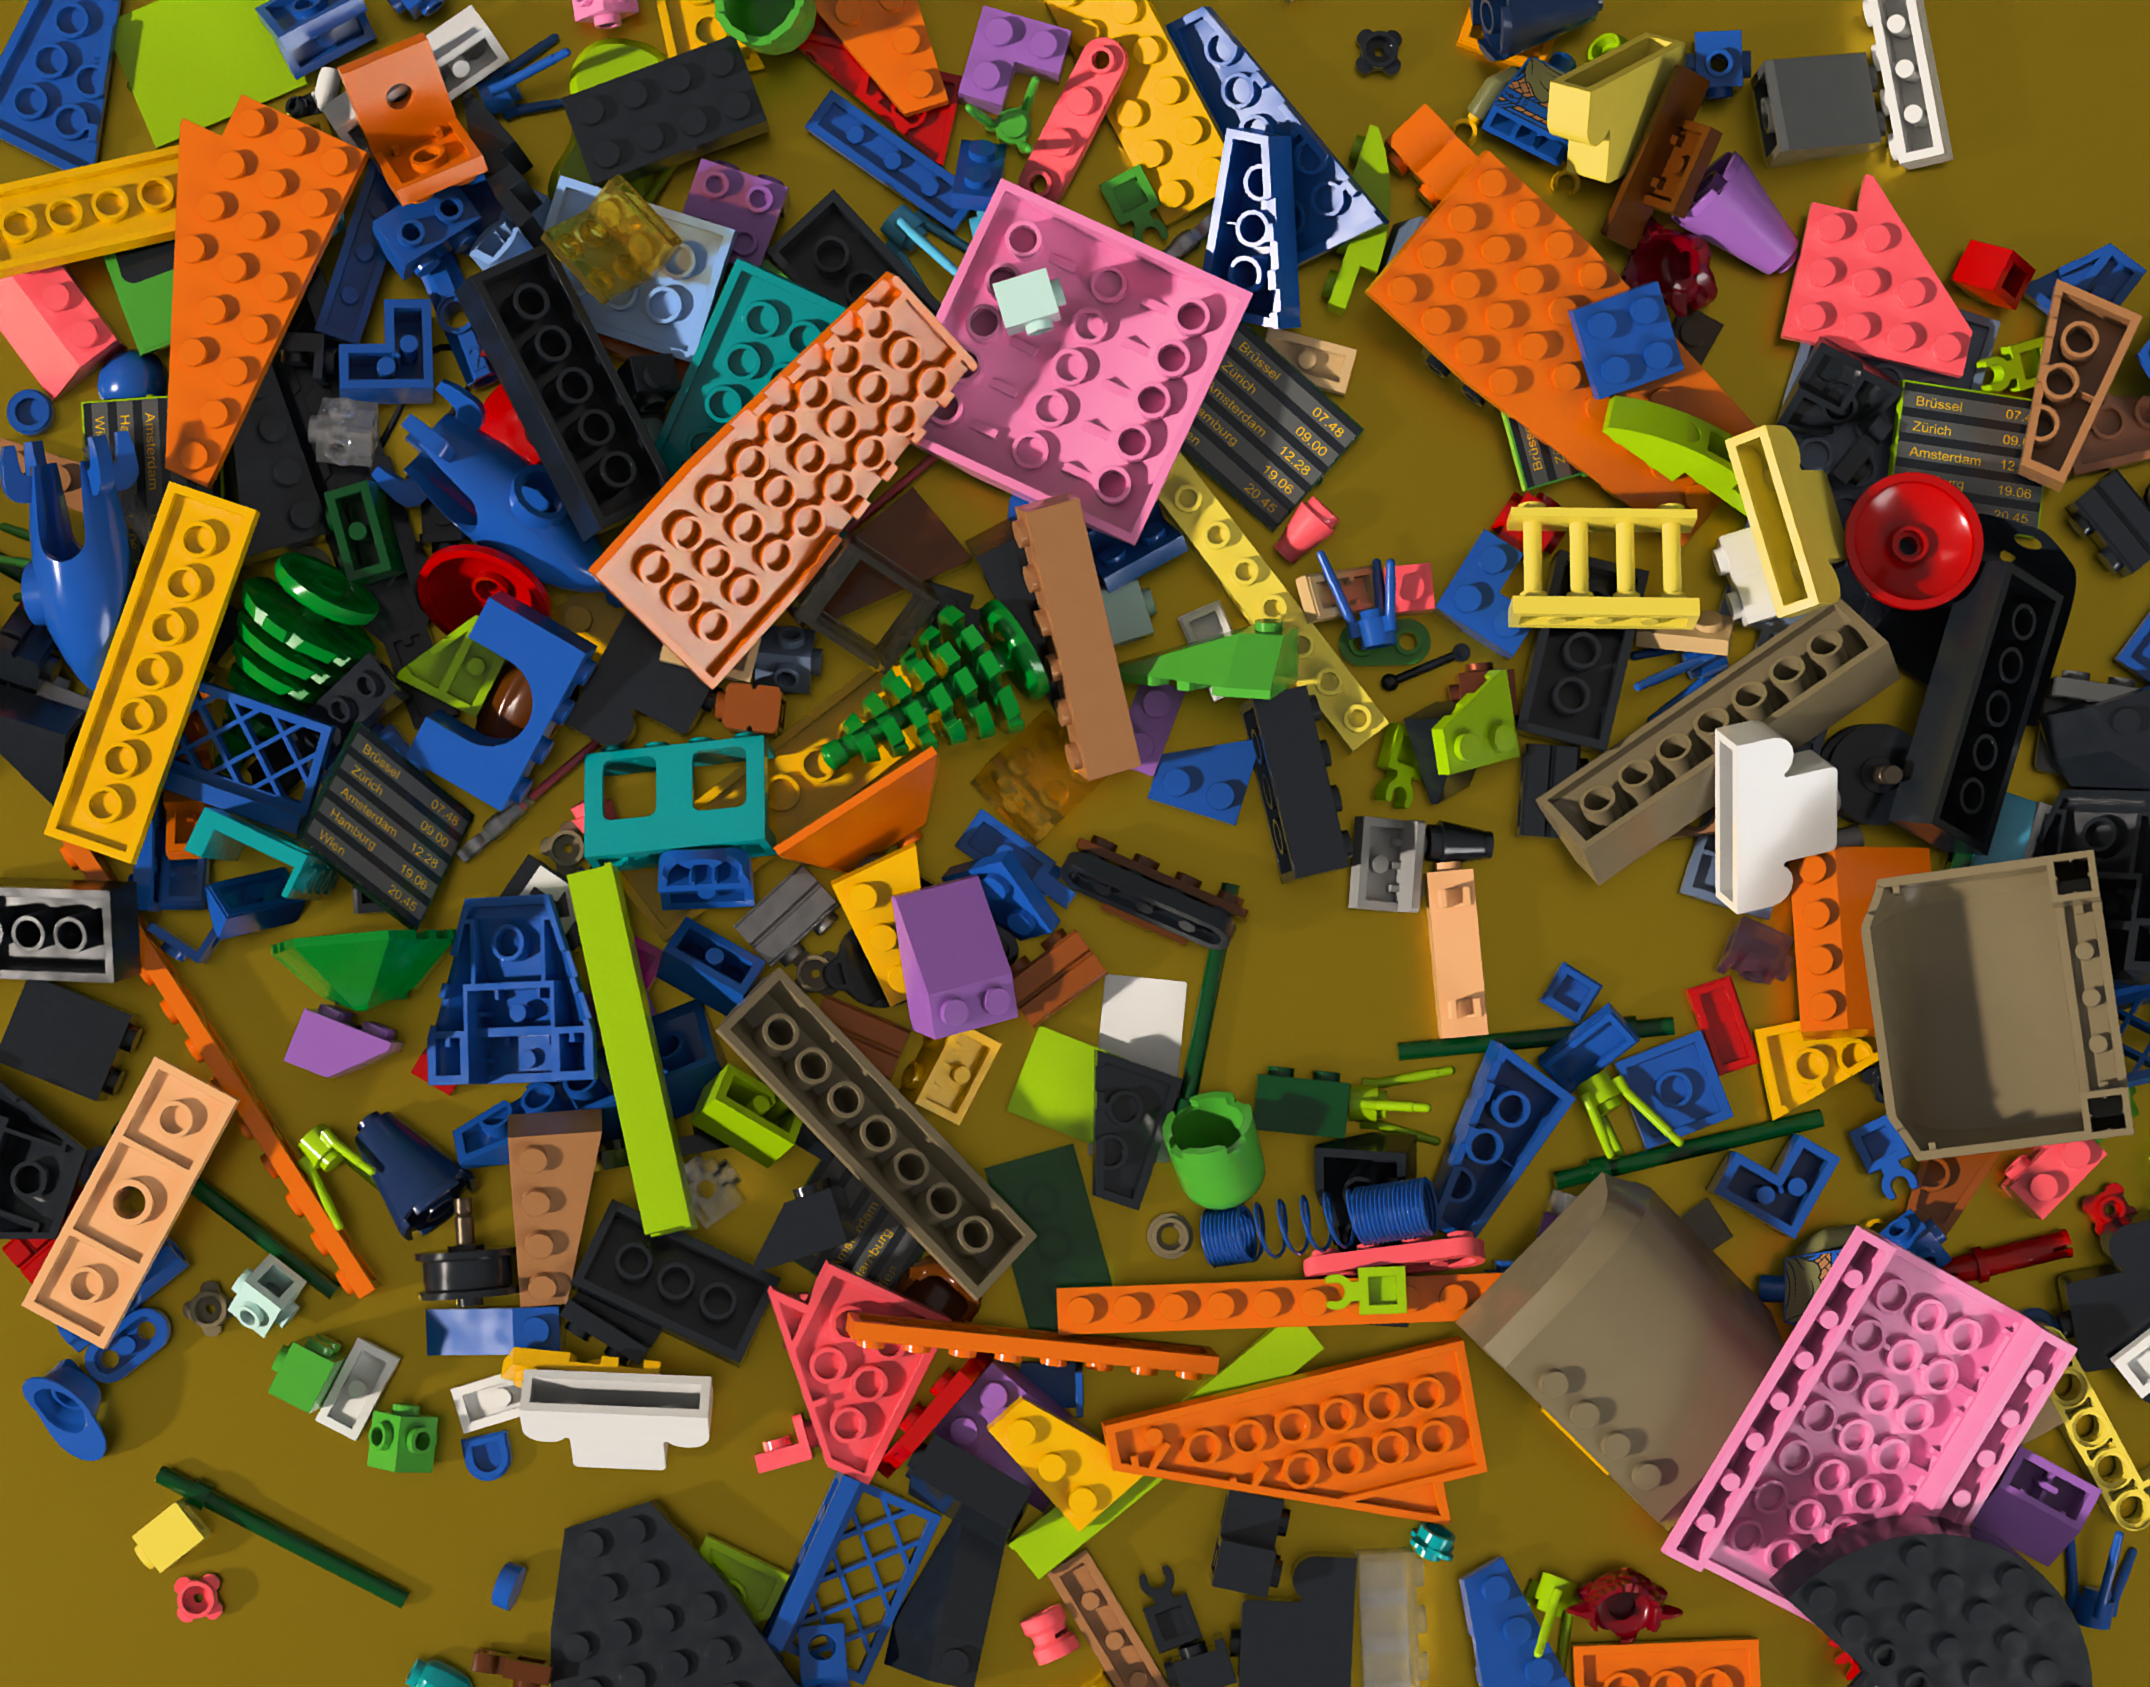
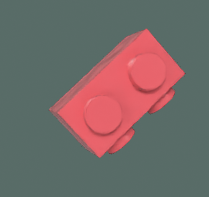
M2094 1140L2039 1146L2028 1156L2022 1154L2014 1160L2004 1172L2007 1177L1998 1186L2031 1218L2043 1220L2098 1165L2107 1153Z

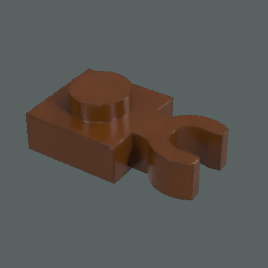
M478 1648L474 1653L471 1670L503 1675V1678L513 1679L512 1686L540 1687L541 1685L548 1686L551 1683L554 1664H551V1660L515 1653L504 1654L494 1650Z

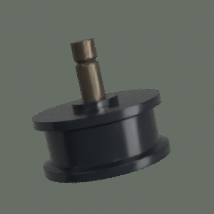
M1856 724L1838 731L1825 743L1820 756L1834 766L1838 772L1837 789L1841 797V807L1837 811V817L1850 823L1862 825H1887L1893 823L1888 819L1899 782L1903 777L1902 772L1913 739L1909 734L1887 724Z
M472 1198L453 1199L454 1213L457 1215L455 1217L456 1245L447 1246V1250L415 1253V1261L422 1262L424 1290L417 1293L418 1301L455 1300L456 1307L484 1305L483 1297L519 1293V1285L513 1284L511 1256L516 1254V1246L485 1247V1244H475L474 1219L471 1215L473 1212Z

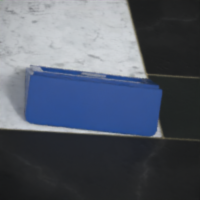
M285 867L214 882L204 886L203 890L214 931L219 940L294 923L298 920L306 900L287 899L281 896L290 877Z

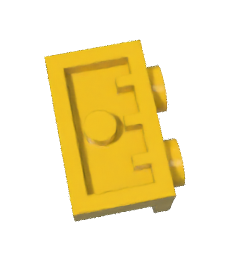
M975 1029L936 1040L924 1035L923 1046L915 1061L906 1067L902 1075V1086L899 1092L913 1103L960 1125L1002 1044Z

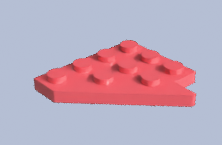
M1868 174L1863 177L1856 211L1812 202L1809 207L1780 338L1815 346L1819 337L1822 336L1857 356L1960 379L1964 373L1973 331L1875 178Z
M826 1259L806 1300L800 1299L772 1285L769 1286L767 1292L825 1463L829 1468L869 1485L938 1348H931L928 1354H918L903 1350V1345L885 1343L884 1349L860 1347L856 1345L857 1340H851L846 1331L848 1311L952 1321V1319L940 1311Z

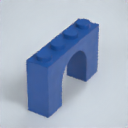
M501 590L488 598L468 637L513 663L526 677L533 699L532 713L528 724L517 736L495 738L478 732L438 709L426 716L406 757L502 812L514 802L520 805L527 796L533 784V780L529 779L528 776L534 764L542 765L554 745V741L549 739L550 734L556 723L562 726L566 722L575 706V702L570 699L577 684L584 686L595 669L597 662L591 658L597 645Z

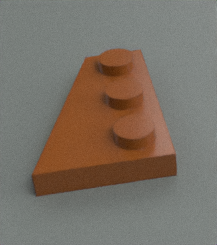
M2003 1151L1919 1161L1915 1174L1919 1180V1188L1916 1190L1911 1189L1906 1211L1911 1209L1922 1222L1931 1218L1943 1234L1947 1236Z

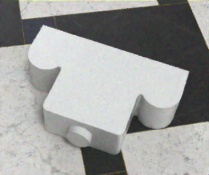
M1750 720L1715 728L1716 897L1737 915L1775 906L1789 895L1793 885V877L1790 870L1784 865L1785 862L1830 852L1837 846V811L1841 807V797L1837 789V769L1813 750L1794 753L1793 747L1788 740L1766 723L1759 720Z
M524 1369L519 1406L522 1431L529 1438L542 1442H557L564 1438H569L573 1464L577 1467L664 1470L666 1468L668 1442L685 1448L699 1447L708 1442L713 1405L712 1377Z

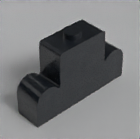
M627 609L565 724L577 733L609 748L623 747L634 738L637 730L634 717L636 713L649 718L682 737H688L703 711L711 714L715 708L717 692L723 691V689L716 686L712 690L689 668L660 661L663 643Z
M2150 1210L2116 1217L2104 1225L2100 1234V1244L2103 1252L2114 1261L2113 1264L2064 1273L2058 1277L2063 1311L2056 1313L2058 1328L2065 1338L2069 1339V1343L2078 1348L2075 1356L2085 1372L2116 1367L2110 1358L2150 1328ZM2150 1393L2142 1398L2145 1402L2150 1403Z
M1312 1551L1299 1556L1293 1563L1290 1573L1292 1584L1299 1595L1297 1597L1268 1595L1265 1598L1246 1594L1241 1598L1239 1629H1231L1230 1657H1238V1687H1351L1357 1559L1354 1553Z

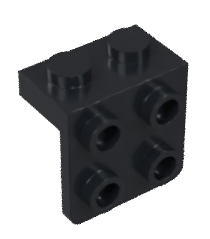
M579 1292L576 1293L574 1298L569 1299L560 1313V1316L568 1320L564 1327L565 1329L586 1342L589 1341L591 1336L608 1345L604 1353L610 1357H619V1363L626 1367L630 1361L638 1365L642 1363L662 1332Z

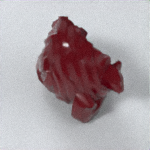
M1650 216L1643 232L1644 238L1640 239L1635 250H1630L1631 254L1628 257V264L1620 274V277L1630 288L1651 281H1658L1665 306H1670L1675 315L1686 317L1687 306L1696 311L1699 308L1708 306L1717 297V285L1714 274L1710 269L1712 253L1708 243L1699 235L1692 232L1680 233L1676 230L1664 229L1656 222L1653 216Z
M1628 1567L1607 1572L1593 1583L1589 1580L1580 1584L1577 1595L1583 1602L1566 1608L1567 1613L1587 1619L1589 1626L1594 1631H1598V1626L1604 1630H1611L1621 1637V1642L1625 1644L1634 1642L1638 1632L1645 1627L1647 1630H1652V1633L1657 1632L1661 1627V1621L1683 1615L1681 1609L1664 1604L1668 1593L1661 1585L1651 1582L1644 1574Z

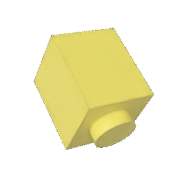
M185 1497L173 1503L132 1536L138 1544L134 1548L137 1556L149 1569L156 1567L160 1573L164 1572L213 1534L192 1506L185 1503Z

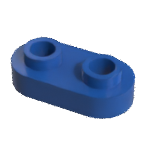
M143 1307L132 1311L123 1318L107 1349H102L92 1343L88 1347L85 1354V1366L88 1373L95 1380L103 1383H112L125 1378L167 1344L171 1336V1324L168 1317L161 1310L154 1307ZM145 1321L151 1322L155 1326L156 1332L151 1339L144 1337L141 1333V1326ZM108 1350L115 1351L119 1356V1362L115 1367L108 1366L104 1360L105 1353Z

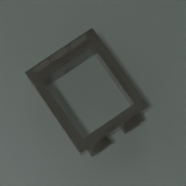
M843 529L839 535L843 539L809 584L791 603L795 617L886 675L893 665H900L899 660L911 647L910 642L919 629L925 630L934 621L939 609L937 605L940 601L933 587ZM860 559L913 594V597L877 645L823 611Z

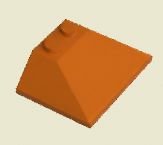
M931 746L773 847L778 856L786 861L847 874L857 869L859 863L870 854L876 852L885 853L894 846L900 849L910 843L918 842L923 838L920 830L928 824L941 765L935 749Z

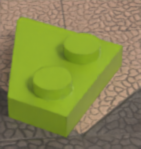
M476 614L402 668L396 678L476 718L506 659L468 637L479 617V614Z
M1507 669L1489 670L1484 675L1487 681L1475 693H1466L1456 704L1454 711L1450 715H1445L1431 729L1438 775H1452L1520 757Z

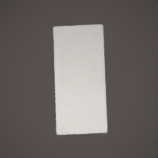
M1107 974L1104 982L1098 1048L1131 1062L1178 1077L1187 983L1183 981ZM1163 1138L1155 1162L1168 1163L1170 1155ZM1093 1142L1092 1144L1088 1143V1154L1092 1156Z

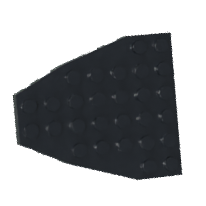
M655 1499L565 1528L551 1626V1664H554L551 1687L804 1686L803 1684H797L782 1661L785 1659L777 1647L774 1649L771 1647L756 1626L759 1624L758 1620L727 1576L715 1563L710 1564L692 1545L694 1541L683 1529L673 1525L669 1514Z

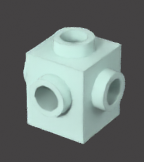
M270 1253L254 1271L248 1267L236 1280L231 1288L236 1293V1296L228 1311L236 1316L245 1327L254 1330L261 1337L265 1338L276 1324L282 1329L285 1328L298 1312L300 1306L294 1302L307 1281Z

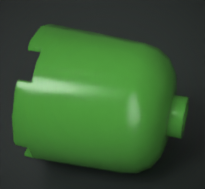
M715 0L714 2L716 8L715 17L728 35L758 53L769 55L792 52L803 44L814 28L817 14L815 0Z
M1211 1091L1192 1096L1189 1099L1191 1105L1181 1110L1177 1115H1175L1174 1111H1171L1167 1115L1162 1127L1165 1145L1180 1185L1192 1202L1207 1209L1225 1210L1237 1207L1249 1201L1258 1192L1266 1175L1264 1156L1252 1108L1249 1104L1245 1105L1236 1101L1234 1094L1231 1092Z

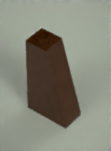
M912 487L832 553L809 584L786 610L802 628L811 624L819 632L925 586L930 581L934 582L964 569L973 562L972 557Z

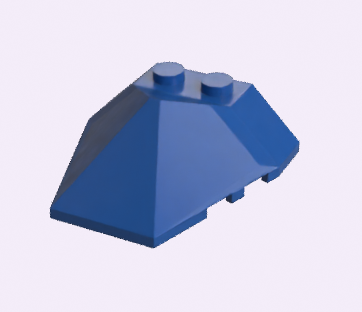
M552 894L465 898L450 953L454 958L447 983H442L439 993L442 1003L436 1025H431L427 1038L428 1085L597 1080V1031Z

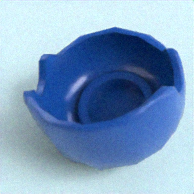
M138 349L120 351L114 354L102 366L98 377V394L101 400L146 397L148 394L167 396L169 372L156 354L140 356Z

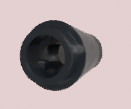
M1439 820L1437 824H1428L1426 826L1425 833L1428 840L1427 851L1424 855L1426 861H1435V863L1467 862L1481 860L1482 858L1490 859L1493 855L1494 836L1492 831H1483Z

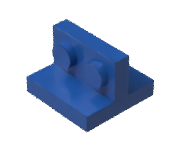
M270 0L255 8L262 24L273 36L291 74L296 80L376 38L365 14L368 9L363 0Z

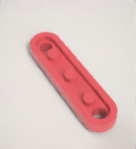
M1100 37L1090 41L1084 47L1020 174L1018 186L1057 204L1063 199L1127 73L1129 56L1121 43L1110 38ZM1106 52L1110 58L1109 64L1106 68L1099 69L1096 65V58L1100 53ZM1039 176L1045 177L1047 181V187L1041 193L1036 192L1034 189V181Z
M1453 1231L1446 1234V1239L1429 1241L1426 1237L1413 1238L1401 1241V1245L1386 1247L1382 1243L1370 1246L1359 1244L1356 1246L1357 1250L1340 1252L1334 1248H1328L1327 1251L1322 1253L1314 1250L1312 1257L1303 1261L1304 1279L1325 1278L1331 1274L1358 1277L1357 1267L1405 1266L1406 1275L1480 1265L1485 1262L1484 1241L1474 1238L1473 1232Z

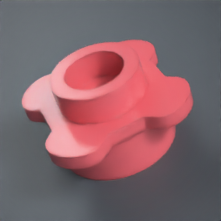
M208 1573L201 1579L192 1580L187 1576H183L176 1581L174 1590L178 1594L177 1604L179 1608L177 1616L181 1621L189 1623L194 1619L205 1616L214 1620L222 1614L223 1605L218 1601L217 1589L220 1587V1580L216 1575ZM196 1594L202 1595L203 1600L201 1602L195 1601L194 1597Z

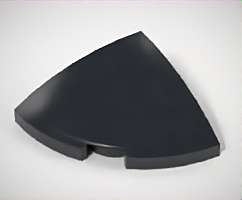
M1820 336L1781 408L1776 425L1785 426L1793 432L1809 435L1833 434V426L1846 424L1856 420L1858 426H1862L1887 410L1899 397L1904 388L1900 383L1869 362Z

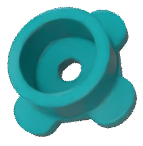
M1424 1521L1419 1529H1412L1410 1534L1413 1537L1410 1540V1544L1415 1547L1417 1554L1433 1562H1439L1441 1559L1452 1561L1454 1555L1451 1552H1453V1543L1456 1537L1450 1530L1439 1524Z

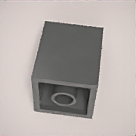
M1866 52L1767 60L1762 63L1750 80L1766 169L1874 151L1882 142L1881 137L1886 135L1884 113L1882 109L1876 110L1873 92L1878 90L1877 72L1873 64L1868 65Z

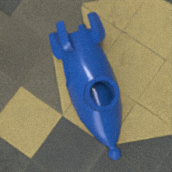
M443 379L435 390L455 408L456 416L447 413L431 429L410 413L401 426L409 432L405 440L420 454L404 469L409 479H403L380 464L371 474L374 480L391 498L403 506H419L428 498L448 520L477 545L501 550L515 557L526 565L540 582L577 592H603L606 594V600L610 606L614 608L625 607L588 571L604 552L597 536L583 542L544 465H533L506 444L480 430L486 419V410L483 403L462 386Z
M128 431L114 432V463L106 435L87 437L90 460L80 461L85 528L84 546L80 545L73 535L57 462L47 464L43 440L24 442L26 476L21 472L15 445L1 447L0 476L3 492L10 500L16 503H29V535L32 561L25 565L21 580V593L25 611L34 625L47 626L66 663L78 679L93 692L95 691L136 576L126 517L118 491L130 488L136 482L139 475L136 452Z

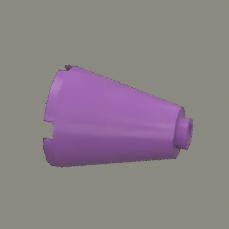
M1730 151L1726 152L1707 168L1685 219L1674 215L1671 217L1679 226L1699 235L1704 240L1767 275L1772 274L1776 270L1780 274L1784 273L1799 256V253L1796 251L1799 244L1798 238L1744 158L1736 151L1733 154Z

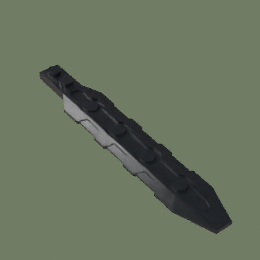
M317 266L286 332L314 333L328 290L325 276L319 266ZM330 339L332 347H337L339 353V344L344 343ZM274 356L271 363L324 514L325 507L327 506L324 492L365 480L376 482L371 474L380 464L396 474L391 457L385 455L367 406L368 404L340 405L339 365L337 374L330 375V386H319L313 380L314 359H309V365L292 366L282 364L281 357ZM385 492L407 573L363 585L372 593L379 605L376 617L363 627L384 644L394 674L397 676L402 668L434 646L435 643L430 632L431 620L423 610L417 593L418 576L427 560V556L423 546L416 540L405 507L397 503ZM331 531L326 540L335 565L340 569L337 559L339 548L335 533ZM398 679L410 695L405 700V704L416 731H419L426 716L438 709L454 718L460 716L459 709Z

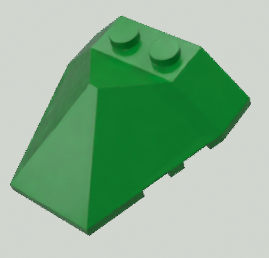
M436 929L423 930V932H416V930H382L289 939L270 945L271 955L318 995L333 1001L334 1005H343L355 1011H365L386 1001L408 999L409 990L420 989L451 953L457 929L437 931Z

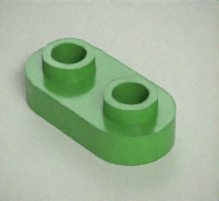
M1396 619L1398 630L1395 631L1396 645L1359 651L1354 646V639L1349 640L1346 626L1339 636L1338 649L1341 657L1348 664L1355 667L1412 666L1422 661L1428 654L1431 638L1426 627L1420 622L1412 619ZM1401 635H1413L1416 639L1415 648L1412 650L1403 649L1399 643Z

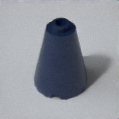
M1470 0L1473 26L1481 24L1484 34L1483 39L1477 40L1479 48L1485 58L1491 62L1506 60L1592 23L1596 20L1598 12L1603 8V0Z
M375 1111L358 1124L357 1130L359 1133L355 1138V1143L365 1161L376 1169V1173L372 1175L373 1180L399 1233L406 1240H414L413 1231L418 1230L424 1236L441 1226L455 1214L453 1199H460L459 1197L466 1189L472 1195L477 1189L478 1180L469 1170L462 1169L457 1161L393 1113L385 1112L380 1114L378 1111Z

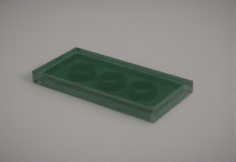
M1073 1143L985 1168L990 1187L1038 1235L1011 1264L1029 1329L1058 1332L1057 1287L1113 1286Z

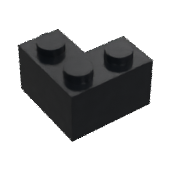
M1227 1489L1209 1572L1212 1586L1265 1598L1268 1596L1269 1586L1278 1588L1283 1560H1281V1555L1276 1554L1275 1543L1277 1535L1286 1536L1291 1512L1290 1509L1283 1508V1498Z

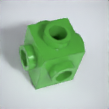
M393 1403L392 1411L373 1410L372 1425L368 1436L369 1452L367 1466L391 1472L432 1473L435 1446L438 1440V1417L421 1414V1406L410 1403Z

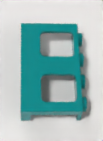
M741 732L735 734L730 739L715 740L710 737H695L690 739L689 743L670 745L666 742H650L645 744L644 748L626 750L622 747H604L599 753L585 754L584 858L593 868L605 866L604 863L612 862L619 868V871L658 867L660 855L669 850L735 847L745 850L751 858L777 855L773 848L777 846L776 836L769 828L768 759L775 758L774 749L764 735L754 732ZM746 761V801L743 805L702 811L695 809L694 767ZM656 771V810L652 815L607 820L605 818L604 776Z
M204 807L184 849L201 858L238 861L246 844L294 867L281 896L287 899L320 901L323 894L327 896L331 894L340 876V872L296 838L261 822L223 809Z

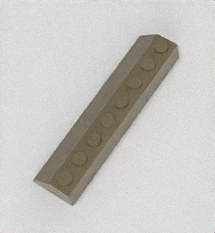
M1841 598L1837 603L1809 612L1536 799V802L1575 861L1598 885H1601L1715 806V728L1750 720H1759L1766 723L1788 740L1794 752L1901 678L1889 642Z
M780 967L761 980L731 1010L715 1030L975 1301L982 1297L1038 1236Z

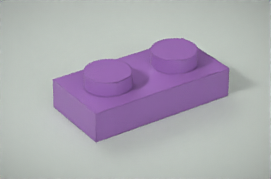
M1139 684L1129 714L1141 766L1132 770L1150 777L1154 776L1186 691L1177 690V687L1169 684L1161 686Z

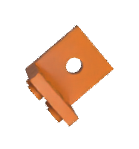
M423 32L337 67L372 160L402 207L410 203L419 204L425 202L436 192L453 185L462 186L468 184L477 175L488 171L482 153L455 115L430 43ZM396 84L408 85V93L404 99L399 102H389L386 100L387 92L392 86Z

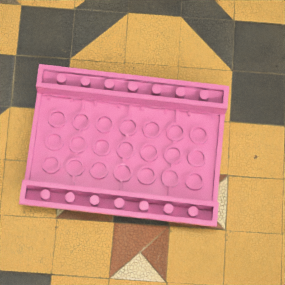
M1857 1225L1677 1521L1661 1551L1665 1555L1700 1573L1706 1568L1813 1623L1788 1601L1769 1579L1789 1560L1818 1541L1822 1544L1833 1537L1843 1534L1844 1528L1872 1519L1900 1515H1925L1947 1518L1954 1523L1970 1527L2078 1348L2016 1309L1879 1233Z

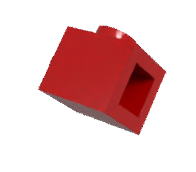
M1971 239L1963 256L1959 259L1950 280L1973 300L2016 311L2036 270L2012 249Z

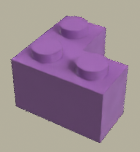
M983 5L958 91L959 104L966 106V104L971 103L982 111L999 115L1005 110L1015 73L1031 78L1037 76L1041 81L1059 85L1070 50L1072 30Z

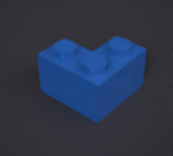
M384 299V344H339L340 405L433 404L431 299Z
M1484 529L1435 604L1433 611L1434 614L1506 660L1514 656L1531 629L1508 627V608L1511 600L1499 593L1520 561L1523 553Z
M1791 1134L1771 1171L1744 1155L1729 1150L1707 1191L1784 1236L1795 1239L1841 1158L1802 1135Z

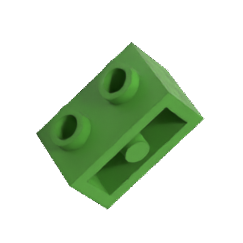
M319 1333L315 1337L307 1336L297 1341H292L289 1346L283 1345L271 1368L277 1374L268 1393L307 1413L320 1409L348 1357L339 1352L342 1345Z

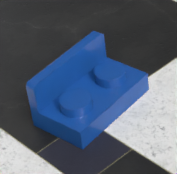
M1157 501L1135 546L1087 528L1099 584L1108 593L1119 589L1188 551L1183 535L1164 519Z

